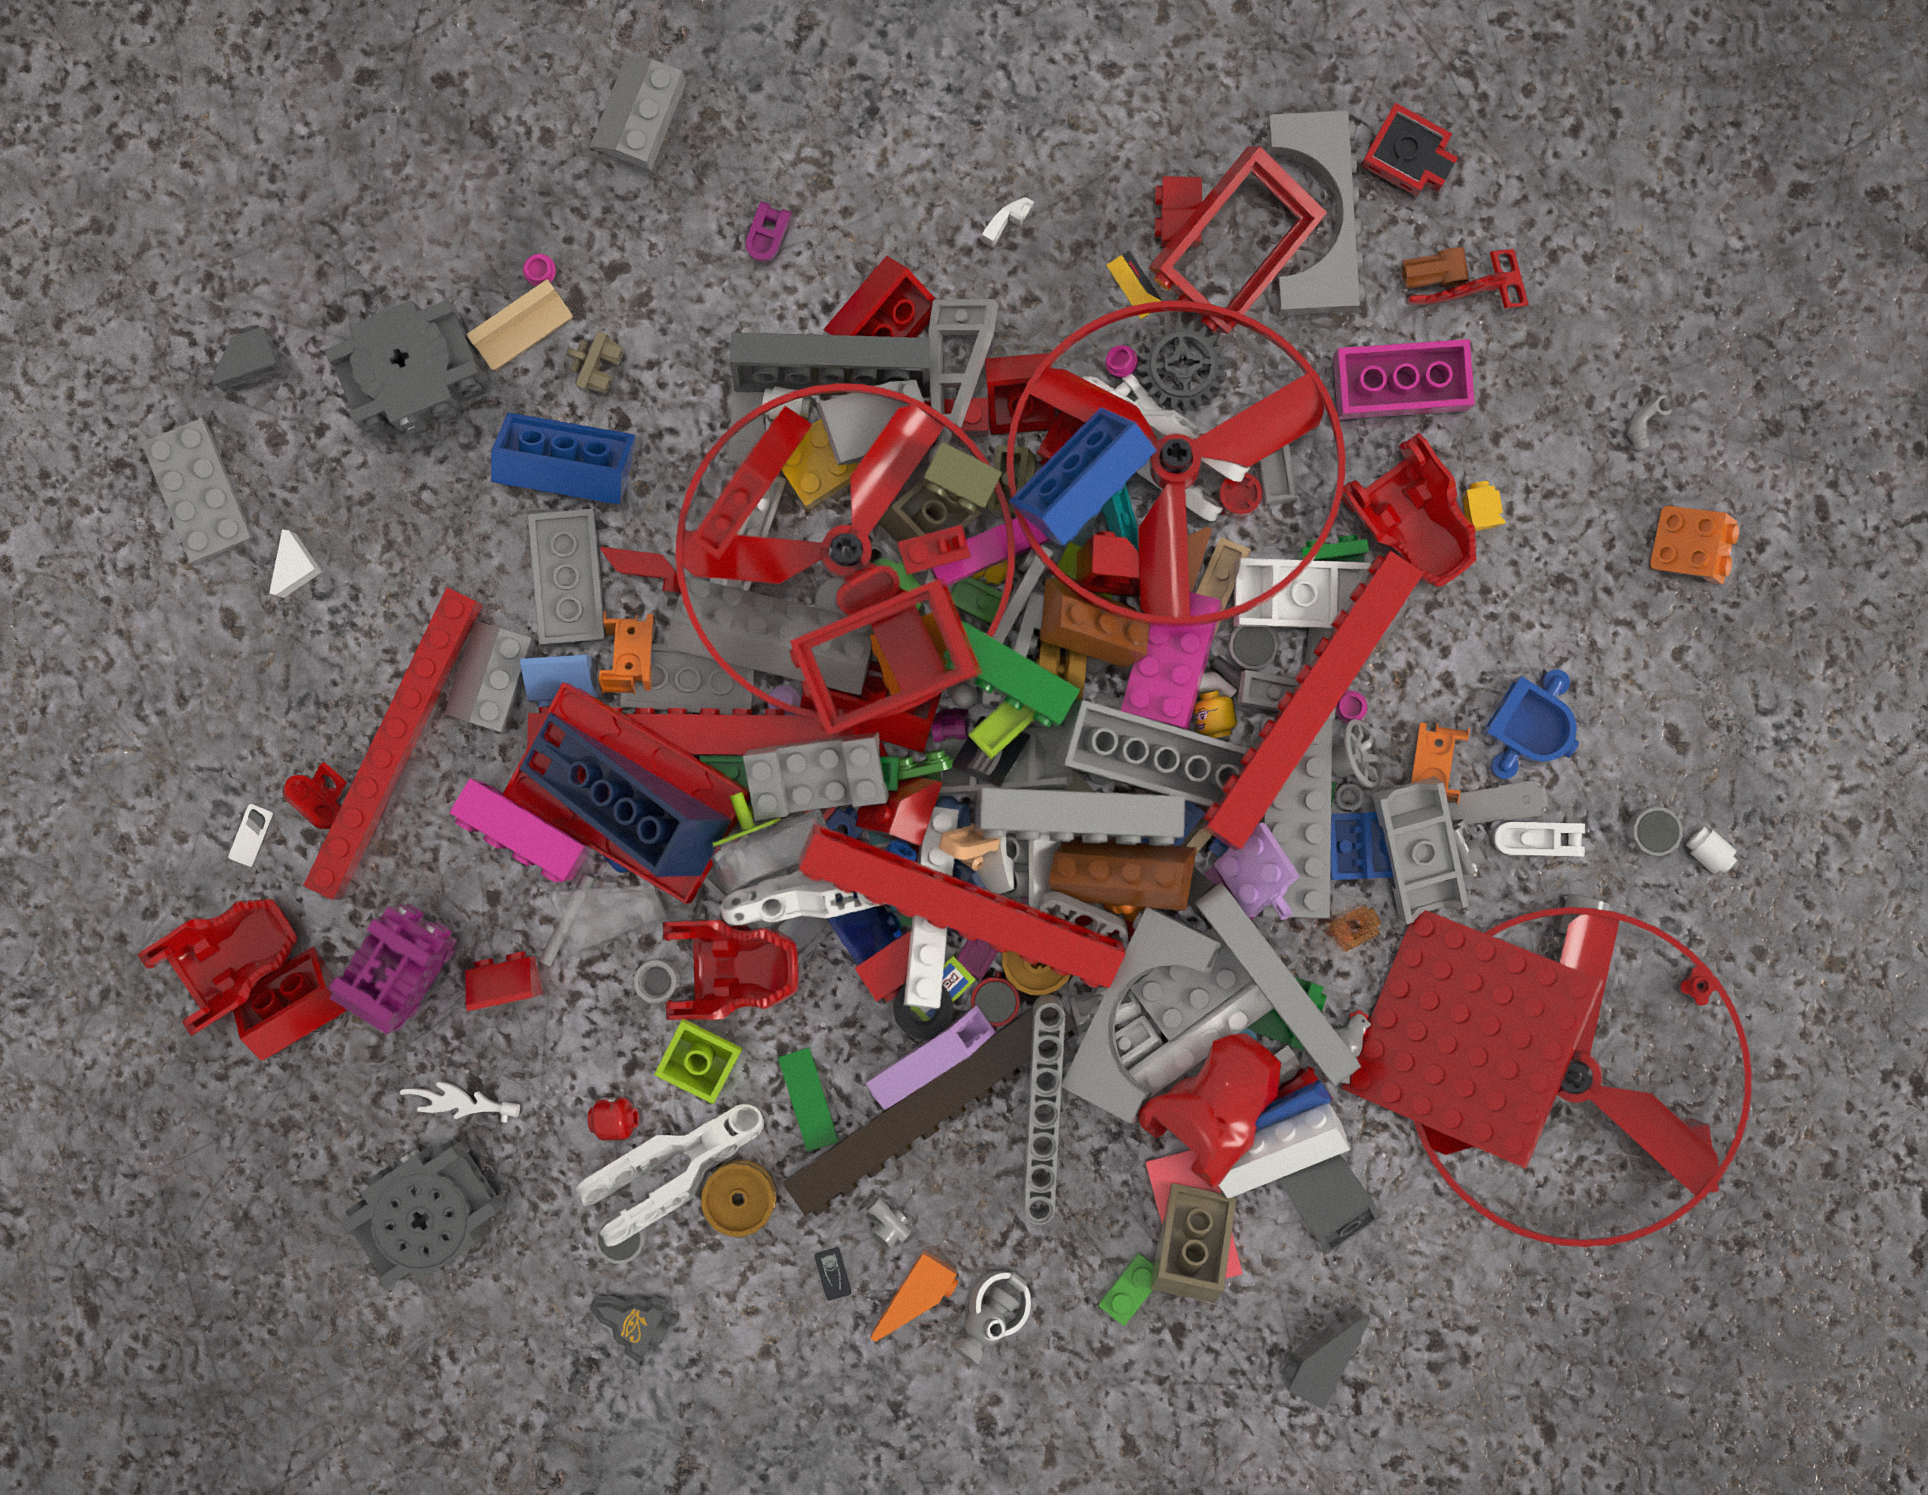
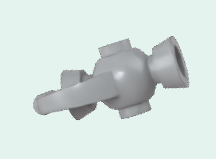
M1012 1270L1009 1272H993L980 1279L970 1295V1313L965 1323L968 1337L958 1340L952 1348L962 1357L979 1366L984 1353L981 1350L983 1346L997 1344L1004 1336L1014 1334L1025 1324L1031 1308V1297L1027 1288V1282ZM1000 1279H1004L1008 1285L1021 1295L1020 1305L1009 1294L996 1286H992L989 1295L990 1305H981V1301L988 1286ZM1020 1305L1016 1317L1006 1325L1004 1314L1006 1312L1011 1313Z

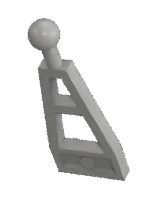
M994 299L933 300L928 330L930 338L931 408L943 414L959 428L962 427L994 335L998 303ZM942 335H978L965 374H944ZM944 388H960L951 414H945ZM945 427L938 436L937 445L932 447L929 452L928 459L930 464L941 442L948 445L951 443L952 432Z
M1041 545L1042 549L1050 558L1054 551ZM1032 549L1029 552L1027 551L1018 567L1023 572L1008 599L1005 612L992 637L1000 643L1004 642L1045 568ZM970 678L953 689L952 700L957 707L969 709L976 704L978 700L977 686L974 685L976 679Z

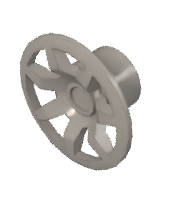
M1352 719L1345 725L1344 743L1332 747V770L1339 778L1355 774L1365 787L1370 789L1376 788L1382 780L1383 771L1379 748L1367 726L1360 720ZM1363 732H1364L1365 735H1366V737H1365L1364 740L1361 742V739H1362V737H1363ZM1372 746L1374 754H1368L1367 749ZM1369 763L1377 765V771Z

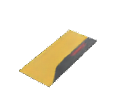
M1130 250L1106 265L1132 306L1162 301ZM1150 313L1139 315V317L1142 319Z

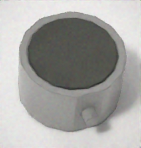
M1270 626L1237 627L1230 637L1224 636L1223 642L1228 643L1227 653L1229 659L1237 668L1243 671L1262 670L1275 659V656L1281 657L1282 651L1277 650L1279 645L1276 634Z
M1647 807L1637 811L1631 817L1627 826V836L1630 844H1628L1629 848L1649 856H1664L1672 853L1679 846L1683 837V826L1680 822L1682 817L1679 813L1675 814L1664 807Z
M621 1211L609 1214L598 1225L595 1232V1247L598 1254L603 1257L602 1261L605 1264H608V1262L625 1264L632 1261L642 1251L647 1240V1230L644 1228L617 1245L606 1246L604 1238L601 1237L599 1231L606 1224L619 1217Z

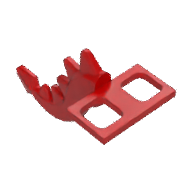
M1514 249L1489 252L1495 274L1484 276L1435 294L1412 295L1406 301L1407 305L1435 304L1483 291H1494L1499 288L1504 309L1525 307L1529 304ZM1506 254L1509 257L1512 268L1511 272L1502 271L1498 258L1499 255ZM1513 285L1517 288L1520 303L1513 304L1510 302L1507 286Z

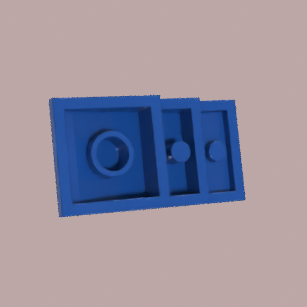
M1377 813L1331 814L1330 880L1393 878L1383 828L1378 823Z

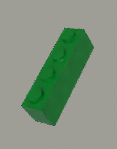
M963 621L962 624L983 673L973 677L976 679L974 685L989 694H992L993 690L1005 696L1004 703L1018 711H1021L1022 707L1034 713L1033 720L1047 728H1050L1052 724L1056 727L1061 725L1080 689ZM947 649L941 659L947 662L945 668L952 671L956 668Z

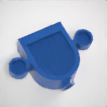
M1555 669L1545 673L1541 680L1542 688L1522 676L1513 680L1481 732L1484 736L1507 749L1506 753L1495 755L1490 762V770L1495 777L1499 779L1513 777L1518 771L1519 764L1517 760L1519 757L1530 762H1545L1555 760L1563 755L1570 758L1577 749L1579 741L1575 739L1577 725L1573 712L1563 701L1556 698L1558 695L1564 694L1570 686L1569 676L1564 671Z

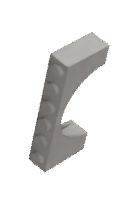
M1348 110L1272 114L1266 123L1268 155L1293 158L1317 171L1333 191L1339 211L1338 234L1329 253L1313 267L1298 274L1279 277L1277 280V315L1355 312L1360 306V302H1364L1365 289L1364 283L1358 281V270H1362L1363 256L1362 250H1357L1356 237L1361 235L1360 218H1355L1354 205L1359 203L1358 185H1353L1352 173L1357 171L1356 153H1351L1350 141L1355 139L1354 121H1349Z
M1146 907L1145 911L1141 910L1136 916L1133 923V928L1136 930L1131 940L1123 944L1126 955L1110 988L1104 987L1107 990L1102 1001L1098 1000L1093 1006L1090 1013V1018L1093 1020L1088 1030L1081 1032L1075 1045L1078 1051L1074 1059H1070L1062 1071V1078H1064L1061 1084L1062 1088L1130 1124L1139 1121V1111L1149 1101L1152 1092L1144 1088L1131 1076L1117 1050L1115 1019L1124 995L1137 980L1159 968L1185 966L1202 973H1210L1224 945L1223 942L1156 908Z

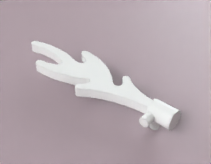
M444 1081L436 1083L445 1092L444 1095L422 1088H405L400 1091L401 1095L415 1094L432 1101V1105L419 1106L417 1108L419 1112L436 1113L458 1108L459 1111L453 1116L454 1119L477 1112H500L501 1122H507L508 1116L518 1117L520 1112V1104L502 1102L500 1104L486 1098L479 1091L474 1093L477 1099V1103H474L462 1089Z

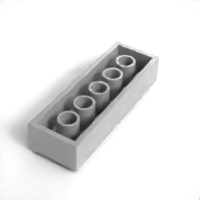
M688 576L686 579L690 602L697 620L708 640L727 663L804 681L805 678L801 668H796L791 660L789 650L792 649L790 641L848 617L847 615L701 579ZM680 595L671 618L668 648L714 659L696 633L683 603L682 595ZM870 624L811 648L827 687L861 695L873 655L872 641L869 635L874 632Z
M1075 699L1068 711L1054 764L1166 796H1185V801L1209 808L1213 802L1218 804L1225 793L1221 789L1230 775L1234 774L1237 776L1244 766L1239 762L1248 748L1085 700Z
M1265 717L1261 721V728L1268 719L1274 721L1276 717ZM1332 719L1326 720L1260 820V823L1267 825L1300 875L1288 887L1283 896L1293 911V914L1289 915L1290 917L1288 918H1330ZM1272 905L1265 907L1258 913V917L1280 918Z
M981 788L976 792L975 832H983L984 839L1006 838V833L1016 834V840L1040 839V835H1050L1049 841L1069 842V840H1074V836H1083L1084 843L1107 842V837L1116 838V844L1134 845L1141 843V839H1149V845L1169 846V844H1174L1175 839L1184 837L1185 796Z

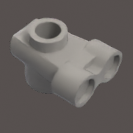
M1464 819L1452 821L1463 874L1470 875L1477 872L1481 864L1489 862L1488 852L1480 837L1470 840Z
M880 1197L868 1198L858 1209L868 1221L871 1220L875 1224L869 1232L870 1236L885 1249L889 1250L895 1243H902L911 1233L905 1226L908 1222L907 1218L896 1209L891 1211L889 1206Z

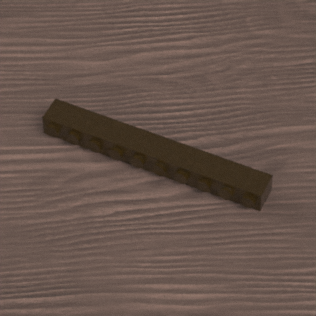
M1033 1006L996 1031L968 1058L885 1111H882L785 1179L783 1182L784 1187L806 1217L811 1212L815 1216L821 1214L832 1205L829 1200L838 1193L842 1197L848 1195L859 1186L856 1182L858 1179L866 1174L869 1178H872L886 1167L883 1163L885 1160L893 1155L896 1159H899L913 1148L910 1143L921 1136L923 1140H926L940 1129L937 1124L948 1117L950 1121H953L967 1111L964 1105L975 1098L977 1102H980L993 1093L994 1090L991 1086L1002 1079L1004 1083H1007L1020 1074L1021 1071L1018 1067L1028 1060L1030 1061ZM1063 1006L1065 1014L1064 1042H1066L1075 1035L1072 1029L1077 1025ZM1046 1007L1042 1010L1040 1016L1044 1019H1052L1056 1016L1058 1010L1053 1007ZM1044 1040L1039 1044L1038 1048L1046 1051L1045 1048L1054 1043V1041Z

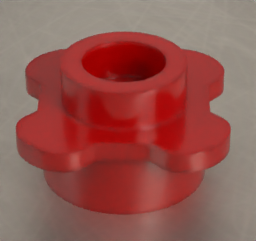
M1697 966L1692 968L1691 974L1680 984L1681 992L1694 998L1695 1003L1700 1006L1706 1005L1712 992L1717 991ZM1698 983L1703 984L1701 989L1697 987Z

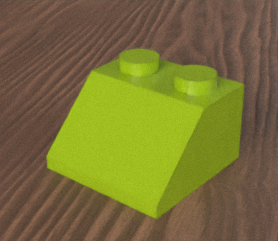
M682 1018L654 1075L714 1104L742 1048Z

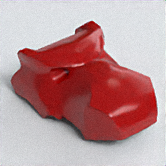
M1417 433L1408 441L1398 445L1405 460L1365 489L1357 480L1348 482L1343 487L1342 501L1352 512L1358 515L1379 543L1391 546L1400 554L1401 558L1424 573L1420 581L1435 587H1441L1475 563L1476 530L1474 524L1463 515L1457 504L1454 476L1439 460L1426 438Z
M272 899L237 901L226 912L211 919H191L183 923L137 955L147 969L154 968L166 960L169 961L200 1008V1010L189 1017H185L182 1021L188 1033L193 1036L246 1002L252 987L261 977L284 966L298 937L283 912Z
M721 920L663 922V940L693 939L695 999L669 1000L665 1002L666 1020H682V1018L685 1020L724 1019L734 1010L742 1007L752 1006L767 1009L776 1006L797 992L799 980L797 945L791 937L774 928L740 931L731 928Z
M1246 1033L1232 1034L1212 1042L1204 1066L1197 1074L1180 1080L1167 1094L1150 1099L1140 1109V1126L1154 1138L1162 1136L1168 1129L1198 1155L1191 1166V1171L1197 1176L1199 1175L1210 1187L1214 1188L1221 1184L1233 1165L1252 1148L1257 1129L1255 1123L1263 1110L1272 1101L1276 1100L1278 1096L1281 1061L1266 1047Z

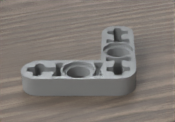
M1057 891L1047 892L1040 898L1039 910L1075 923L1074 921L1078 916L1087 915L1093 921L1091 924L1082 927L1108 936L1107 932L1112 933L1114 930H1119V934L1114 933L1111 938L1121 941L1122 944L1127 943L1128 928L1122 918ZM1055 904L1060 907V909H1054L1053 912L1048 911V907L1053 908ZM1073 974L1068 979L1070 994L1081 1000L1093 997L1101 986L1092 987L1085 983L1078 986L1077 982L1081 983L1082 981L1080 977Z

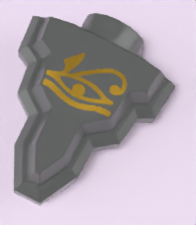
M595 1296L589 1307L600 1323L612 1329L614 1340L625 1346V1354L637 1362L643 1359L644 1353L649 1346L658 1349L669 1327L668 1323L662 1321L669 1302L655 1296L648 1300L635 1296L627 1301L614 1296Z

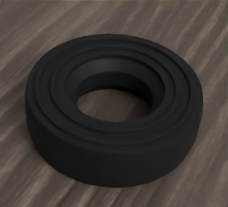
M906 984L902 986L893 1004L894 1017L901 1030L919 1039L932 1038L943 1032L953 1016V1001L948 990L942 985L940 1008L936 1010V1014L932 1019L922 1022L912 1016L910 1006L904 1005Z

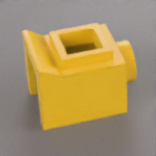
M1489 481L1469 484L1470 489L1464 491L1461 494L1464 515L1474 524L1475 530L1497 528L1504 525L1506 521L1500 516L1503 510L1499 490H1495L1494 485L1489 486Z

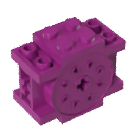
M409 903L406 906L403 904L388 906L381 918H374L369 924L366 931L371 934L366 936L361 943V948L354 953L350 960V965L343 972V976H337L332 982L329 989L334 992L330 999L385 1034L401 1030L406 1020L414 1017L421 1007L419 1003L433 984L444 962H449L456 952L453 947L457 940L450 936L453 931L438 921L432 923L423 919L422 917L425 913Z

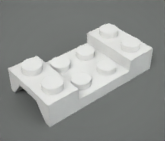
M1254 558L1235 560L1234 607L1265 593L1281 582L1302 560ZM1312 561L1302 574L1282 592L1246 613L1234 616V626L1329 628L1334 630L1335 628L1331 626L1332 621L1341 609L1347 611L1353 602L1349 599V596L1359 582L1365 584L1369 574L1367 569L1370 563Z

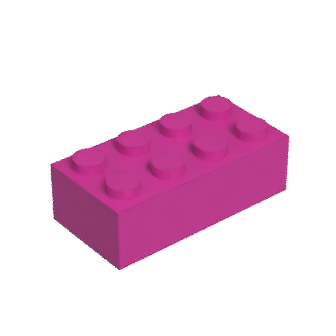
M1470 339L1338 348L1333 354L1336 404L1339 420L1468 411L1475 405Z
M1189 592L1190 616L1221 611L1222 604L1220 599ZM1218 621L1192 626H1159L1149 624L1147 655L1133 663L1120 711L1188 730Z
M469 778L449 812L457 817L454 823L469 832L481 831L485 834L483 840L498 849H501V847L506 849L508 847L513 850L512 857L527 866H534L535 864L542 868L540 874L555 883L558 881L562 883L563 881L574 880L592 850L591 847L503 796V792L479 779Z

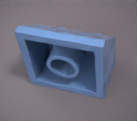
M586 654L520 659L527 699L531 702H537V708L549 707L562 682L570 683L576 688H580L593 697L598 698L595 658Z

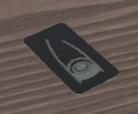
M835 1247L816 1253L814 1257L826 1299L831 1301L850 1295L852 1291L840 1249Z

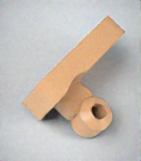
M975 825L944 832L939 848L954 858L962 859V863L977 872L982 867L983 854L991 850L997 851L1000 839H984L983 832H975Z

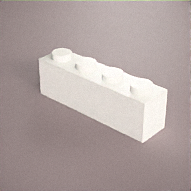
M1328 1102L1255 1132L1252 1148L1233 1165L1224 1180L1219 1184L1226 1197L1229 1199L1349 1151L1350 1148L1343 1125L1330 1103Z

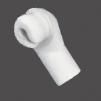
M1208 672L1203 674L1197 697H1200V694L1203 692L1219 690L1220 697L1229 696L1231 698L1237 689L1219 674Z

